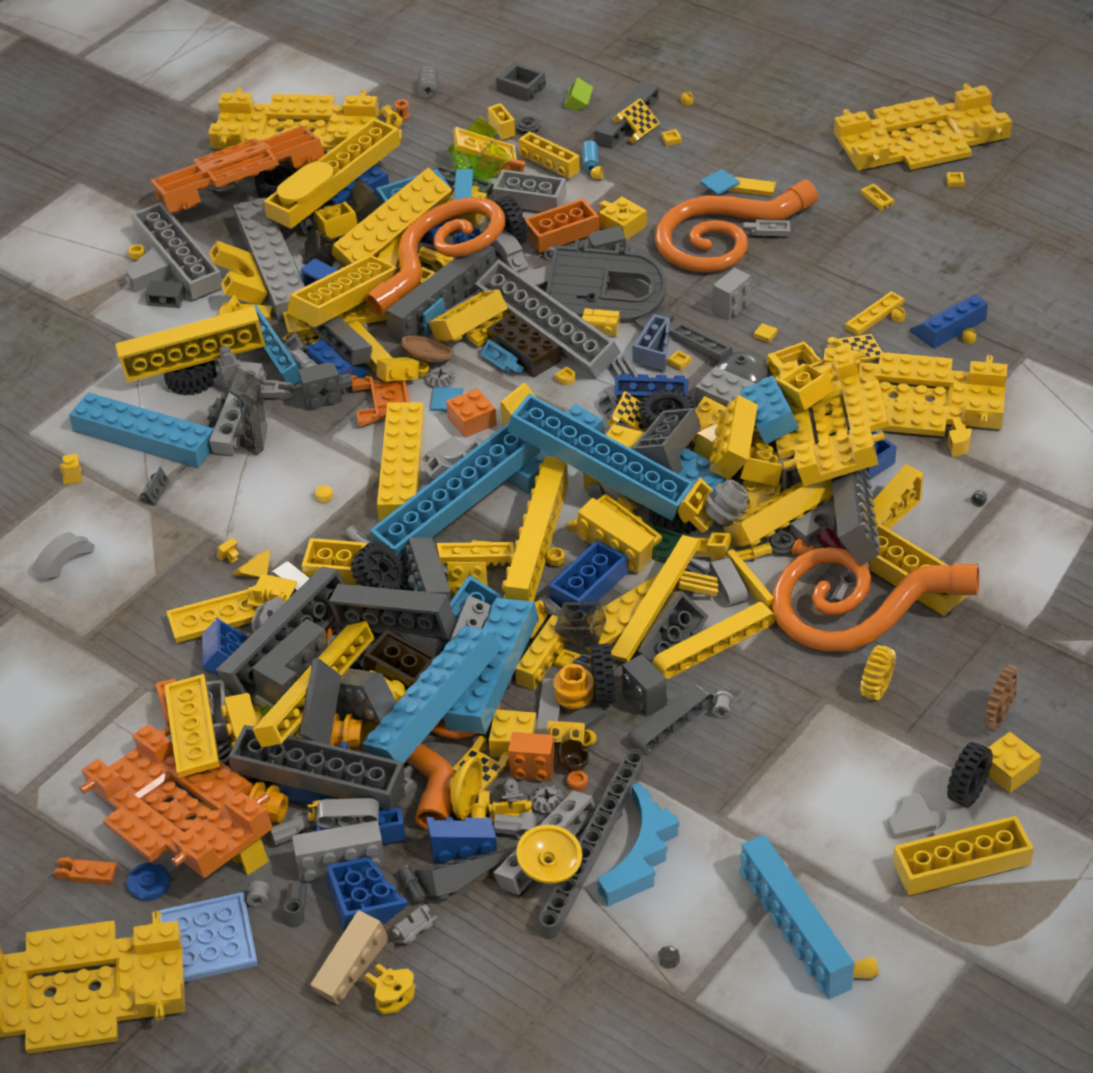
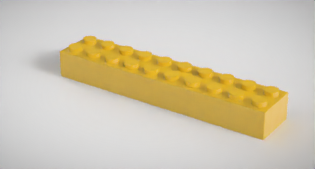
M373 118L316 161L332 166L334 173L333 180L302 203H284L279 199L276 191L264 200L266 217L292 229L400 145L399 129Z
M545 456L543 463L539 465V476L536 475L535 488L531 490V501L527 503V514L523 516V527L519 529V540L515 542V553L511 554V567H507V580H503L502 592H505L503 599L532 602L535 600L546 563L547 551L550 550L568 489V464L556 457Z

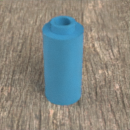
M591 140L582 144L583 169L587 173H591L594 167L599 166L598 145Z

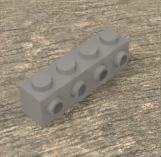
M468 595L448 643L452 641L457 632L464 626L482 629V625L485 624L490 614L488 613L490 605Z

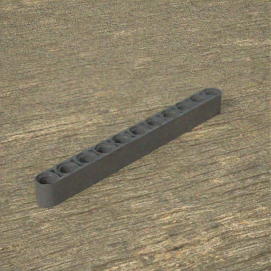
M630 749L625 753L579 840L582 849V860L578 871L568 880L557 883L539 917V933L542 937L546 939L556 937L632 793V785L637 783L642 774L644 755L640 750Z

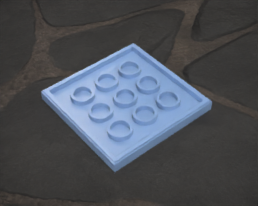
M244 892L158 910L161 912V922H179L183 939L184 982L258 966Z

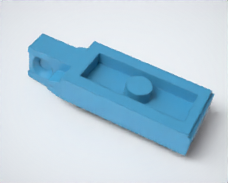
M488 339L480 355L504 371L511 373L514 370L522 374L524 367L517 363L518 358L494 341Z

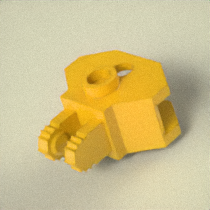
M377 964L374 969L377 975L380 976L379 978H376L369 972L364 976L365 981L375 989L376 1008L382 1014L397 1013L414 999V973L409 969L392 970L389 968L387 970L382 965ZM400 997L403 998L401 1002H397L400 999Z

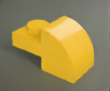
M960 417L952 418L951 431H949L948 446L952 457L961 456L970 448L972 430L966 429Z
M711 533L710 538H697L701 544L694 557H710L711 562L724 559L731 543L730 533Z

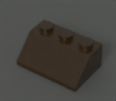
M386 629L364 654L363 670L382 673L390 681L398 680L407 691L437 656Z

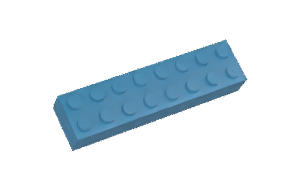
M88 392L69 414L72 430L196 468H199L212 451L209 440L213 433V428Z
M503 598L496 599L482 629L490 630L502 648L443 716L448 730L486 734L539 618L535 602Z
M464 626L457 632V635L451 642L446 644L445 649L439 656L433 659L432 664L426 671L420 674L419 679L413 686L407 689L406 694L400 701L394 704L393 709L387 716L381 719L380 724L374 731L368 734L367 739L362 744L371 755L403 763L408 759L501 650V645L491 631Z
M765 834L743 843L740 854L741 867L739 868L742 878L744 880L747 879L753 894L758 895L763 909L769 911L774 925L781 929L785 941L792 945L796 957L805 964L808 975L814 977L821 993L824 992L828 999H832L852 990L854 961Z

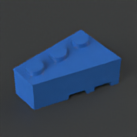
M426 817L429 844L434 864L497 851L496 835L491 818H465L464 821H453L452 817H446L445 821L433 820V817Z

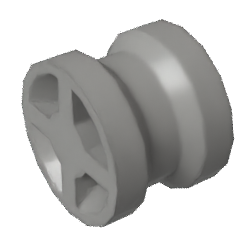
M253 881L248 885L249 894L246 899L248 905L262 908L268 904L269 899L267 895L269 894L270 887L267 883Z

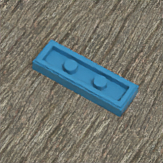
M456 169L454 200L472 197L473 169Z

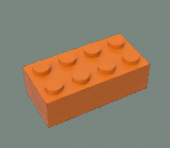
M584 198L525 218L526 221H524L527 224V239L539 253L545 252L550 246H562L599 231V216Z

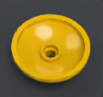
M471 757L466 760L457 770L454 778L452 777L449 782L450 800L453 811L458 819L464 820L470 815L469 807L477 802V791L481 789L483 778V764L478 757Z
M540 825L528 830L520 838L516 857L520 868L527 876L541 883L556 884L568 880L578 871L582 860V849L576 837L568 830L555 825Z

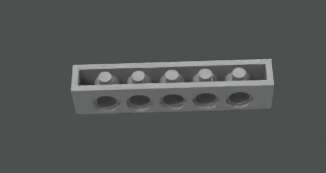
M241 362L209 440L214 454L234 456L236 448H239L240 438L245 433L246 423L250 420L252 408H255L256 398L261 393L262 383L266 381V371H264L261 363Z
M573 790L540 825L559 826L576 836L590 821L596 810L593 797ZM516 849L493 873L500 889L519 895L533 879L527 876L520 868L516 857Z

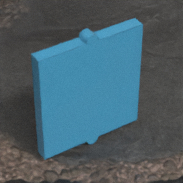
M721 169L700 180V183L707 190L720 195L739 185L740 181L734 178L732 174Z
M442 297L423 313V327L426 337L433 333L428 322L443 314V311L446 310L444 298Z
M450 386L447 388L434 387L431 411H444L446 413V401L462 395L463 388H450Z

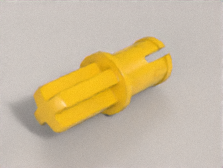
M768 542L754 547L749 546V548L736 551V553L743 561L750 559L754 561L758 557L771 555L772 548Z

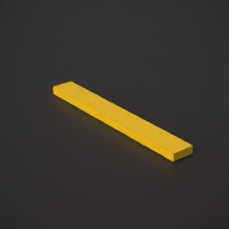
M682 535L611 651L612 659L626 663L630 661L700 546L701 542L699 539Z

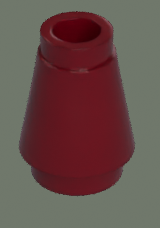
M825 528L818 534L819 544L825 548L845 549L833 530Z

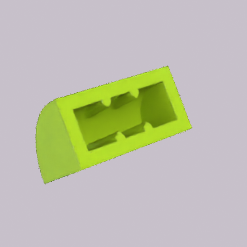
M577 77L569 88L564 106L571 110L584 109L588 105L593 86Z

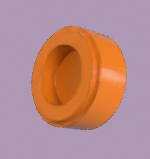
M582 771L571 772L567 776L569 789L577 792L586 789L588 786L587 774Z

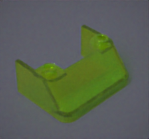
M478 116L465 129L490 138L498 132L481 116ZM493 141L478 156L455 150L454 142L447 150L455 170L473 169V179L495 177L501 167L511 158L507 152Z

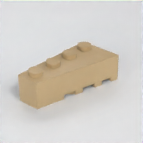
M359 910L357 911L310 984L316 994L337 1005L346 997L351 987L390 940L382 923Z

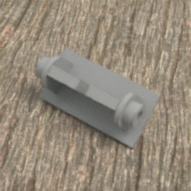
M507 777L503 780L504 792L499 793L502 799L510 802L519 800V796H524L523 792L518 790L517 782L513 778Z
M420 905L409 914L413 921L412 923L405 917L393 926L392 934L396 938L399 937L394 942L405 944L412 942L416 939L418 932L425 931L433 925L432 921L437 918V915L430 916L429 907L427 905Z

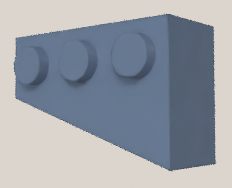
M653 314L632 346L634 363L666 371L670 339V318Z

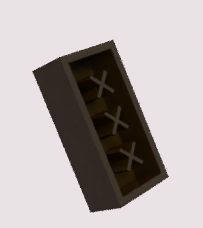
M514 312L487 327V338L518 358L517 363L522 365L524 371L533 378L561 362L560 345Z

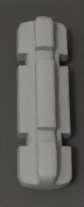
M548 596L539 597L538 600L543 601L544 609L551 616L562 617V609Z

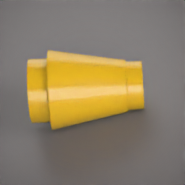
M868 956L854 962L853 978H874V976L879 975L876 957L870 958Z

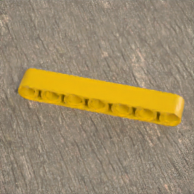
M758 602L659 653L654 657L652 664L666 679L672 678L770 627L776 620L775 614L763 602Z

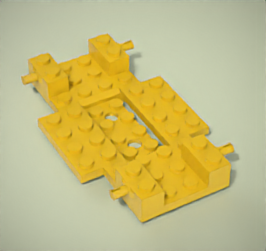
M965 83L962 86L964 90L955 92V103L939 106L934 97H928L874 109L873 116L875 119L873 120L869 118L865 111L851 114L848 109H844L842 111L843 116L835 118L834 135L858 171L905 161L909 169L912 170L972 157V150L969 146L1010 138L1012 121L1006 112L996 113L991 106L992 94L986 86L971 88L968 83Z
M237 87L235 93H221L218 101L220 115L217 123H211L208 135L211 149H225L253 138L261 141L291 129L305 126L308 130H315L313 134L320 138L323 151L327 152L370 120L378 118L377 96H366L367 91L362 89L359 96H345L343 106L334 105V95L272 94L270 104H254L252 93H242V87ZM277 119H287V120H285V121H278ZM308 120H318V121H316V122H309ZM279 129H284L280 133L276 132Z
M825 348L823 364L834 362L832 349ZM880 352L879 364L863 363L861 359L856 360L861 385L868 381H879L890 426L880 430L945 437L946 424L952 425L953 417H960L962 424H965V426L1002 429L1008 364L993 363L994 358L992 355H990V360L989 355L986 356V362L971 361L970 372L953 371V359L944 357ZM889 382H891V383H901V384H899V385H891ZM907 384H913V385H919V386H917V387H909ZM926 386H936V388L931 389L927 388ZM896 394L898 397L890 398L889 395ZM931 397L935 400L932 402H928L925 398ZM842 400L844 414L847 415L845 401Z
M850 344L840 345L832 349L834 362H827L821 366L814 367L817 370L826 365L833 367L836 375L831 379L833 392L806 410L788 400V405L799 428L776 439L777 451L780 460L794 456V459L783 462L785 470L797 467L804 487L878 465L874 442L885 440V435L883 431L874 435L871 432L890 427L879 381H868L865 384H860L856 360L866 357L865 350L854 353ZM797 360L779 365L780 375L775 377L777 384H779L778 380L799 367ZM842 400L845 401L846 411H847V415H848V420H849V425H850L849 433H848V428H847V423H846V418H845V414H844V409H843ZM812 409L819 441L817 445L810 417V410ZM831 411H832V414H830V415H825L827 412H831ZM836 432V435L829 436L831 433Z
M160 911L152 912V924L134 927V937L116 939V924L113 920L27 932L26 952L4 955L0 947V1038L26 1034L27 1054L118 1041V1021L155 1016V1020L160 1021V1018L161 1020L165 1019L164 1015L185 1012L182 932L178 921L161 922ZM105 964H113V966L116 965V967L111 968L109 966H103L97 970L88 971L86 969H81L76 973L65 974L64 972H59L54 976L43 977L41 975H37L33 977L34 974L77 969ZM93 982L101 983V987L97 991H91L89 986ZM49 988L57 990L53 997H46L44 995L45 991Z

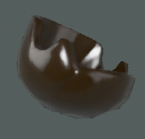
M563 741L559 745L558 762L565 770L570 772L581 771L588 765L589 751L583 749L582 742Z

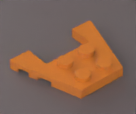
M351 375L352 391L371 389L375 407L373 409L356 411L359 427L386 418L387 403L410 402L406 380L386 382L384 380H374L370 376L361 379L357 378V375Z

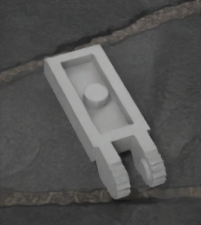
M266 380L262 383L261 393L257 397H278L281 400H289L292 397L291 391L294 389V386L290 382Z

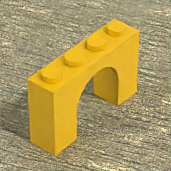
M216 241L209 252L212 263L231 270L221 282L224 294L231 297L235 295L237 299L261 305L267 298L268 292L252 253Z

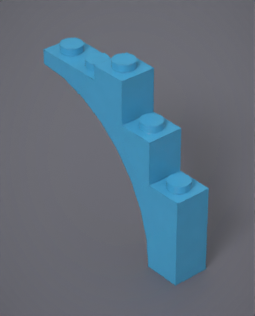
M639 782L632 785V800L639 811L642 821L639 837L631 852L621 863L597 878L598 893L607 906H611L653 887L654 876L656 875L653 866L666 861V851L668 848L665 841L678 836V826L680 824L675 814L672 815L668 808L661 810L657 803L654 804L649 791L644 789Z

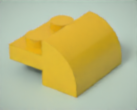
M699 478L679 505L678 513L684 523L690 521L704 533L714 521L707 514L705 507L708 503L707 496L714 490Z

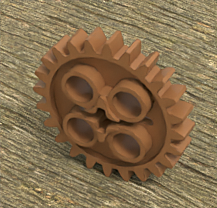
M1008 664L1003 668V672L1000 673L987 701L988 708L985 711L987 713L984 717L986 728L996 731L1005 720L1008 709L1012 706L1017 693L1016 687L1018 686L1017 682L1020 673L1018 667Z

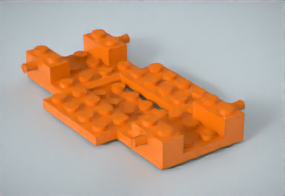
M300 126L261 141L253 138L193 160L194 165L150 181L158 201L164 202L166 210L169 213L175 214L181 212L183 208L187 210V208L195 207L197 203L201 202L197 189L204 190L211 184L219 188L226 187L230 182H240L249 175L251 177L258 175L260 171L273 170L275 166L279 165L278 162L284 161L289 158L290 164L294 168L299 169L307 163L316 162L325 154L320 138L305 126Z
M149 724L142 727L132 735L137 748L110 766L100 759H96L81 770L86 783L79 787L80 791L85 794L92 790L116 809V811L103 819L105 827L150 862L169 850L175 855L171 859L174 866L177 867L180 863L184 862L205 878L273 829L267 810L261 806L270 800L269 795L264 792L256 799L248 797L246 794L253 788L251 783L236 772H231V769L221 761H219L220 767L181 778L178 777L173 744L167 738L171 734L170 725L162 731L156 730ZM175 783L181 784L214 810L210 811L209 808L202 806L197 799L190 797L185 790L178 788ZM167 798H173L169 803L163 802ZM192 815L197 816L194 820H186Z

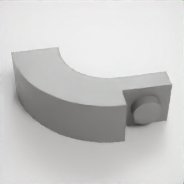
M502 231L501 235L490 244L495 247V253H500L507 265L517 273L527 269L529 265L521 253V245L512 234Z
M477 437L463 451L453 456H442L436 453L424 464L428 475L436 479L483 441Z
M71 532L64 533L53 539L42 550L33 566V571L45 579L59 577L62 567L71 557L77 554L93 552L95 545L84 536H76Z

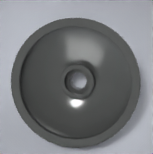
M733 352L715 365L755 384L768 376L766 361L751 352Z

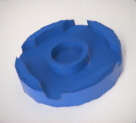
M147 862L132 869L126 883L130 895L135 899L152 901L160 898L167 892L171 880L168 870L163 865Z

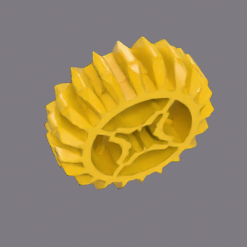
M880 645L873 648L862 676L861 695L878 701L884 696L893 676L896 663V653L893 649Z

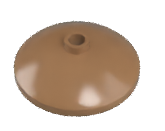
M405 336L402 338L401 344L404 349L414 358L425 361L428 364L429 362L438 363L446 361L453 357V349L437 340L421 336Z

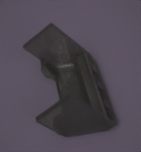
M233 365L214 378L213 383L239 399L244 435L240 438V446L252 454L258 455L264 450L267 434L261 382L257 377Z

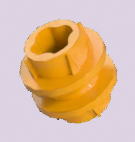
M569 664L563 666V669L554 677V697L563 708L577 711L593 700L595 695L593 675L585 667Z
M335 713L330 745L341 746V743L348 742L349 750H361L362 743L364 742V723L361 720L354 719L353 714H347L345 721H340L339 714Z
M257 782L246 795L256 799L266 792L270 800L261 806L267 810L271 824H280L287 813L288 797L280 793L278 786L272 785L267 789L264 783Z

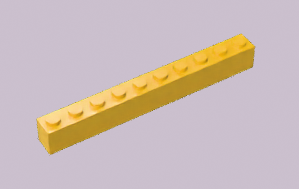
M367 621L347 625L318 658L340 675H343L374 639ZM311 666L252 729L261 747L282 744L302 721Z

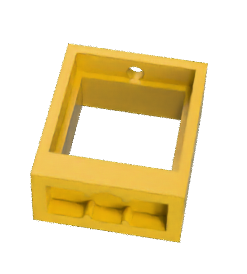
M805 341L767 355L768 370L774 378L780 375L779 365H783L786 362L803 359L806 364L814 368L823 365V360L814 353L813 348L809 347Z

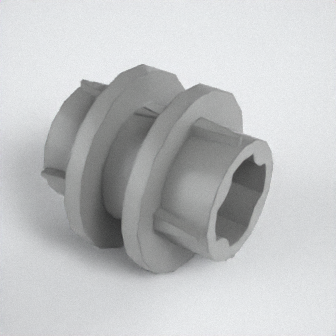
M727 479L724 484L718 483L715 486L718 494L710 493L707 496L708 503L705 506L707 514L722 525H728L730 521H737L739 519L737 510L745 511L748 507L746 502L749 499V494L745 488L739 483Z

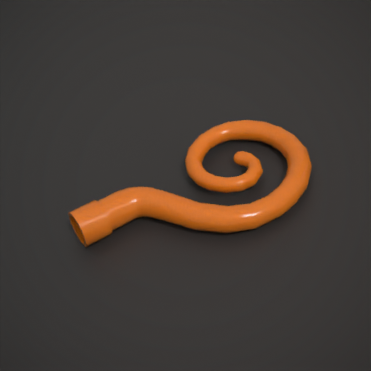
M805 179L791 186L785 193L771 201L751 200L733 196H702L688 199L671 208L661 218L655 229L654 243L659 254L670 264L680 269L700 273L723 271L739 262L748 249V237L740 227L726 221L712 220L701 222L692 228L689 239L694 246L703 250H709L713 245L709 239L700 237L704 233L722 232L734 238L735 245L733 250L718 257H695L678 250L671 240L674 229L681 222L691 217L706 214L728 215L753 221L785 220L815 204L818 201V193L814 185Z
M465 197L436 206L410 223L401 235L397 251L401 271L386 282L380 283L365 295L366 302L371 310L382 317L387 313V309L418 287L422 278V268L417 249L422 237L428 231L455 217L468 214L486 215L490 218L489 226L474 239L459 244L445 243V239L452 232L462 230L466 235H470L473 232L472 224L465 219H455L445 223L434 236V247L438 253L447 257L467 256L484 249L501 235L505 227V214L501 207L489 199Z
M831 547L813 549L793 560L785 567L777 579L772 593L774 597L772 611L775 614L778 626L792 640L808 648L824 652L852 651L873 643L893 628L912 604L924 593L978 595L980 587L979 564L953 563V565L920 567L907 574L879 609L861 624L845 631L827 632L804 624L795 615L791 607V595L798 579L810 569L820 564L838 563L849 568L855 574L857 582L855 589L846 599L835 603L826 601L824 597L830 589L828 581L819 582L814 588L812 601L818 611L826 615H842L853 610L864 600L870 589L871 575L868 566L865 563L859 566L849 551L845 549Z
M501 701L497 708L498 710L501 708ZM374 721L375 726L377 727L380 724V722ZM439 721L431 730V732L443 738L450 739L470 738L479 734L448 730L446 724L442 721ZM420 743L405 762L428 778L425 792L421 795L415 816L416 823L423 829L428 830L426 817L445 821V818L451 815L452 804L449 782L452 777L454 778L455 772L446 759Z

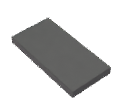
M319 658L312 660L299 736L303 739L330 745L342 675Z

